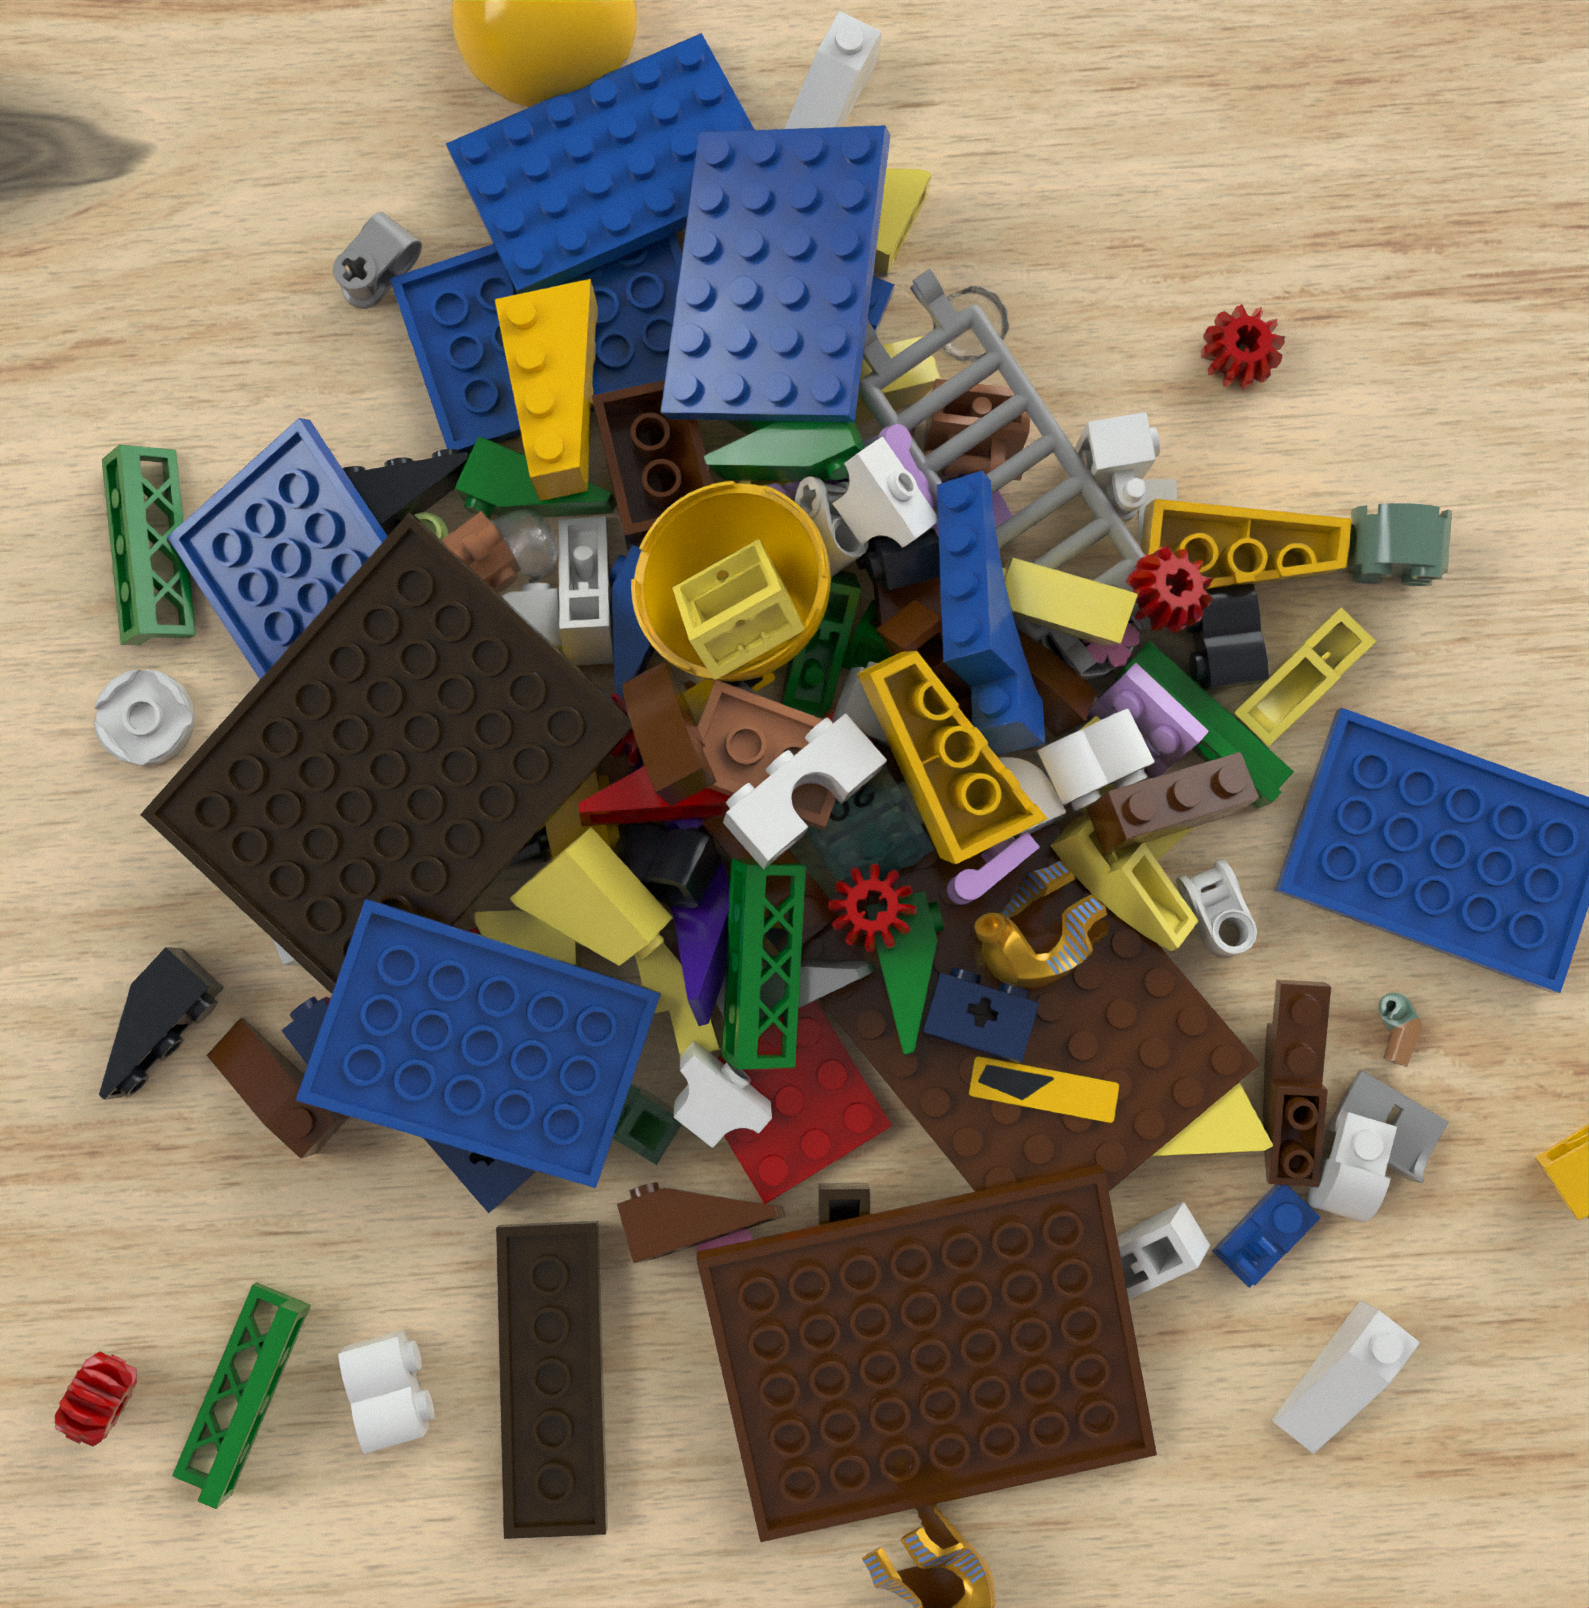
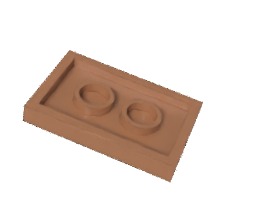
M715 680L697 727L705 744L703 751L717 781L707 788L728 796H732L747 783L756 788L770 776L765 770L776 758L787 750L795 756L809 744L805 736L823 719ZM809 783L797 787L791 795L794 810L806 825L824 831L836 797L827 788L819 784Z

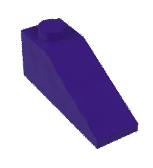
M724 862L719 864L698 907L681 908L671 906L687 999L698 1026L709 1024L726 975L730 878Z

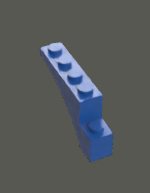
M978 471L937 485L943 662L971 686L972 724L978 728L988 741L987 745L998 755L1045 744L1043 699L1038 695L1009 601L997 542L991 480L983 471Z

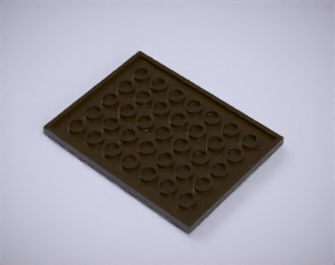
M408 513L140 815L332 994L365 898L453 926L632 731V726L628 713L415 515Z

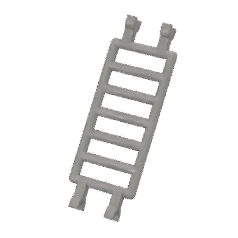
M929 268L913 279L914 284L910 289L938 327L891 359L867 320L863 358L873 372L860 380L859 394L883 429L900 424L910 431L999 370L1015 394L1014 396L926 456L911 436L909 452L917 468L928 481L929 493L935 503L934 506L938 510L937 485L943 483L936 472L1026 411L1042 437L986 474L991 480L992 494L1052 453L1055 454L1069 475V478L996 527L998 548H1002L1081 494L1096 516V519L1032 563L1057 570L1108 535L1124 559L1093 581L1132 592L1134 589L1125 581L1128 575L1136 570V562L1145 554L982 308L972 304L957 313L944 294L937 278ZM972 329L987 354L897 415L881 390L957 337ZM1134 604L1130 620L1137 630L1147 629L1150 627V618L1145 617L1142 620H1134L1137 611L1140 609L1138 604ZM1014 617L1017 630L1025 633L1037 642L1049 635L1061 652L1064 661L1078 674L1096 664L1088 649L1078 638Z

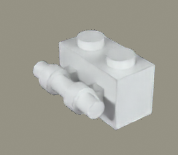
M1146 412L1087 422L1074 448L1124 523L1130 521L1145 502L1147 489L1142 479L1155 462V457L1160 454L1159 435L1155 427H1149Z

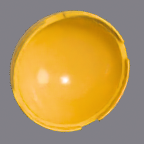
M452 0L451 19L459 52L474 76L492 90L503 95L504 99L531 107L554 96L581 89L598 80L603 75L617 70L623 61L628 58L634 43L637 26L636 0Z
M734 481L711 484L688 493L668 507L657 518L639 547L641 553L637 562L634 579H631V592L638 623L648 641L664 659L691 675L714 681L689 641L672 588L760 539L780 573L805 630L717 680L727 682L744 681L771 673L788 663L809 643L818 630L828 605L831 585L830 562L826 546L815 523L792 499L765 485L736 484ZM724 570L719 571L717 578H725L728 572Z

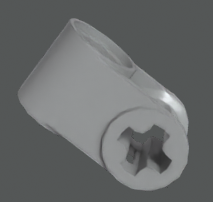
M384 212L374 214L362 227L357 237L338 255L334 262L333 273L337 283L341 286L345 299L356 308L367 309L374 307L392 287L390 278L408 272L415 264L422 250V242ZM346 265H347L348 268H349V271H348V272H347L346 269H345V266H346Z

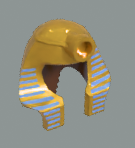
M1061 860L1049 867L1027 873L1021 880L1016 893L1001 913L984 914L975 922V931L978 939L982 941V954L988 968L996 978L1013 987H1041L1060 979L1091 956L1094 943L1100 941V938H1104L1109 932V922L1099 920L1107 915L1106 909L1093 894L1076 902L1062 913V932L1060 934L1049 933L1044 928L1041 911L1045 896L1075 880L1074 874Z
M937 1504L915 1508L918 1511V1517L922 1520L921 1524L925 1527V1531L920 1527L907 1533L900 1539L917 1566L896 1571L882 1547L867 1553L862 1558L870 1572L875 1588L889 1590L915 1608H995V1586L989 1565L970 1542L966 1541L960 1532L956 1530L955 1526L950 1524L948 1518L943 1516V1512L938 1509Z

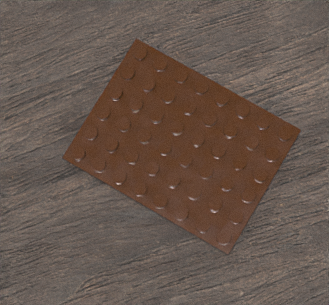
M922 823L873 863L879 865V881L884 882L888 873L892 870L899 872L898 881L892 888L893 891L905 885L911 886L912 894L925 891L928 903L937 901L943 921L944 930L936 932L938 941L914 1054L903 1055L876 947L874 952H866V935L864 934L860 935L856 944L849 946L845 940L853 926L851 925L840 931H835L832 926L833 921L846 915L847 912H841L806 941L801 948V958L871 961L876 969L875 972L818 999L974 1191L1100 1164L1105 1171L1108 1190L1110 1191L1260 1065L1258 1060L1156 942L1141 934L1104 905L1107 915L1099 920L1109 922V932L1104 938H1100V941L1094 943L1091 956L1068 974L1048 985L1035 988L1021 987L1030 991L1028 999L1038 1002L1039 1006L1023 1061L1019 1064L1118 1083L1119 1092L1114 1121L1108 1123L969 1095L976 1057L1011 1063L1015 1062L922 1034L940 973L950 975L952 968H958L980 975L979 985L999 990L1000 984L1004 982L992 974L983 958L982 941L977 937L974 927L975 922L984 914L1001 913L1016 893L1021 880L1027 873L1049 867L1061 860L1050 846L1062 833L1055 823L1031 833L1030 836L1040 848L983 895L966 905H957L949 900L946 892L947 885L952 878L956 877L963 870H979L985 865L986 862L980 855L986 850L958 864L941 859L925 823ZM870 867L861 873L864 881L870 880ZM1076 877L1075 880L1051 892L1044 898L1041 911L1044 928L1049 933L1060 934L1062 932V913L1068 907L1092 894ZM851 881L848 885L853 888L855 883ZM839 893L830 898V900H847L845 896ZM869 896L867 904L858 906L859 913L865 911L866 920H869L866 906L879 903V897ZM787 934L774 944L780 952L787 946ZM981 1000L976 1007L968 1006L966 1012L975 1016L974 1025L977 1027H982L987 1020L994 1021L996 1014L988 1011L989 1003Z
M1101 1164L697 1252V1264L760 1542L1157 1455L1107 1179Z

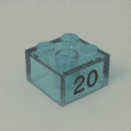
M885 764L878 774L842 804L836 798L824 831L807 825L808 828L806 830L814 847L836 880L845 882L852 888L855 886L850 874L852 868L857 867L865 881L870 880L871 864H878L880 868L879 881L886 879L888 873L892 870L898 872L905 867H910L919 862L923 856L935 850Z

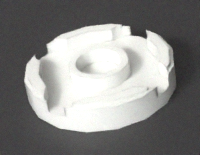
M138 669L126 671L114 678L100 693L95 709H98L96 721H94L95 733L104 749L119 760L141 766L161 764L179 754L191 738L195 723L193 702L184 686L167 674L154 670L141 671Z

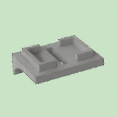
M1359 1070L1326 1130L1336 1136L1342 1111L1385 1123L1394 1105L1400 1108V1111L1392 1123L1393 1126L1397 1127L1387 1167L1412 1182L1423 1183V1172L1427 1161L1449 1122L1363 1070Z

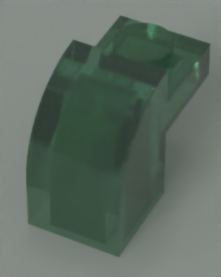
M631 1083L613 1139L657 1165L682 1124L673 1117L674 1108L643 1087H638Z

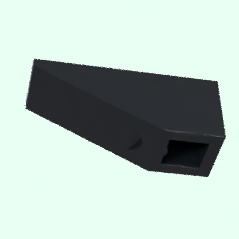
M443 449L434 452L431 455L432 458L413 461L411 458L401 457L386 461L384 467L366 470L362 466H349L342 469L386 535L389 536L408 513L415 515L425 512L455 489L469 458L467 452L460 453L457 449Z
M165 947L130 985L99 1092V1096L102 1099L107 1100L123 1096L129 1098L134 1095L148 1081L149 1075L146 1071L157 1059L165 1060L180 1047L184 1040L180 1036L193 1021L199 1023L204 1020L217 1006L218 1001L214 998L224 987L184 949Z

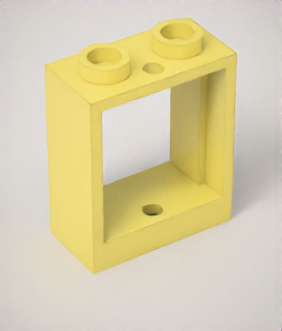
M760 539L672 588L689 641L714 681L805 630L785 583ZM724 570L728 572L725 578H717L719 571Z

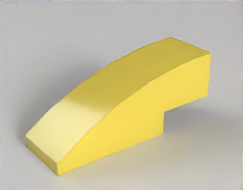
M1338 607L1269 675V679L1263 681L1234 711V714L1269 747L1377 641L1344 609Z
M1087 813L1072 820L1050 845L1074 876L1099 901L1127 924L1167 950L1173 951L1178 949L1199 920L1145 843L1104 855Z
M663 941L652 953L642 960L635 954L642 986L661 993L654 1014L666 1011L670 1013L680 1058L681 1054L693 1040L708 1052L720 1050L722 1047L712 1016L709 1024L698 1026L687 999L681 960L666 942Z

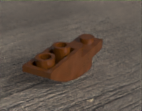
M1276 979L1272 1023H1267L1264 1064V1129L1273 1144V1147L1264 1151L1266 1181L1268 1184L1319 1187L1328 1089L1322 1084L1331 986L1326 982Z

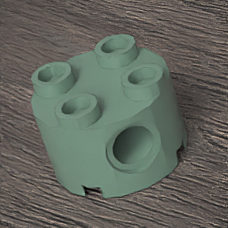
M1411 503L1378 504V514L1367 515V505L1351 509L1352 522L1347 569L1353 572L1352 582L1378 584L1382 583V577L1396 576L1402 577V585L1431 586L1432 580L1442 579V574L1448 573L1452 511L1447 509L1439 515L1440 507Z

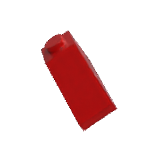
M643 766L579 802L578 806L581 826L722 817L730 810L726 802L731 796L705 788L670 806L655 793L646 767Z

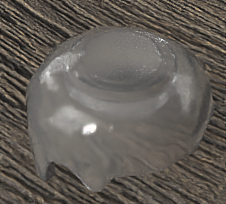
M970 286L947 297L957 313L972 304L980 306L1002 340H1004L1009 330L1008 311L997 294L980 286ZM933 320V321H932V328H933V330H934V329L937 328L938 326L936 325V323H935L934 320ZM969 329L940 349L946 357L965 364L973 363L987 354L972 329Z
M519 509L492 520L493 525L503 537L524 576L532 578L528 580L529 583H535L544 579L554 571L559 554L556 535L543 517L531 510Z

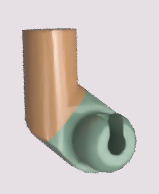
M1388 993L1380 999L1378 1006L1380 1016L1391 1034L1383 1058L1392 1063L1407 1067L1421 1032L1422 1023L1406 996L1401 993Z

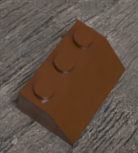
M665 380L592 396L595 417L627 550H630L632 544L640 547L650 527L673 503L690 492L713 484L710 468L704 458L706 452L698 420L667 419L661 413Z

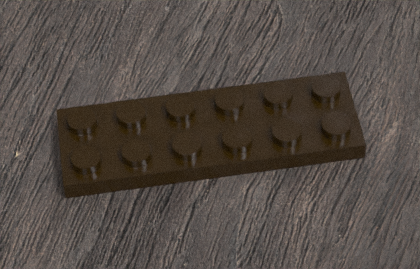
M599 1221L498 1225L496 1227L504 1539L606 1535L608 1516Z

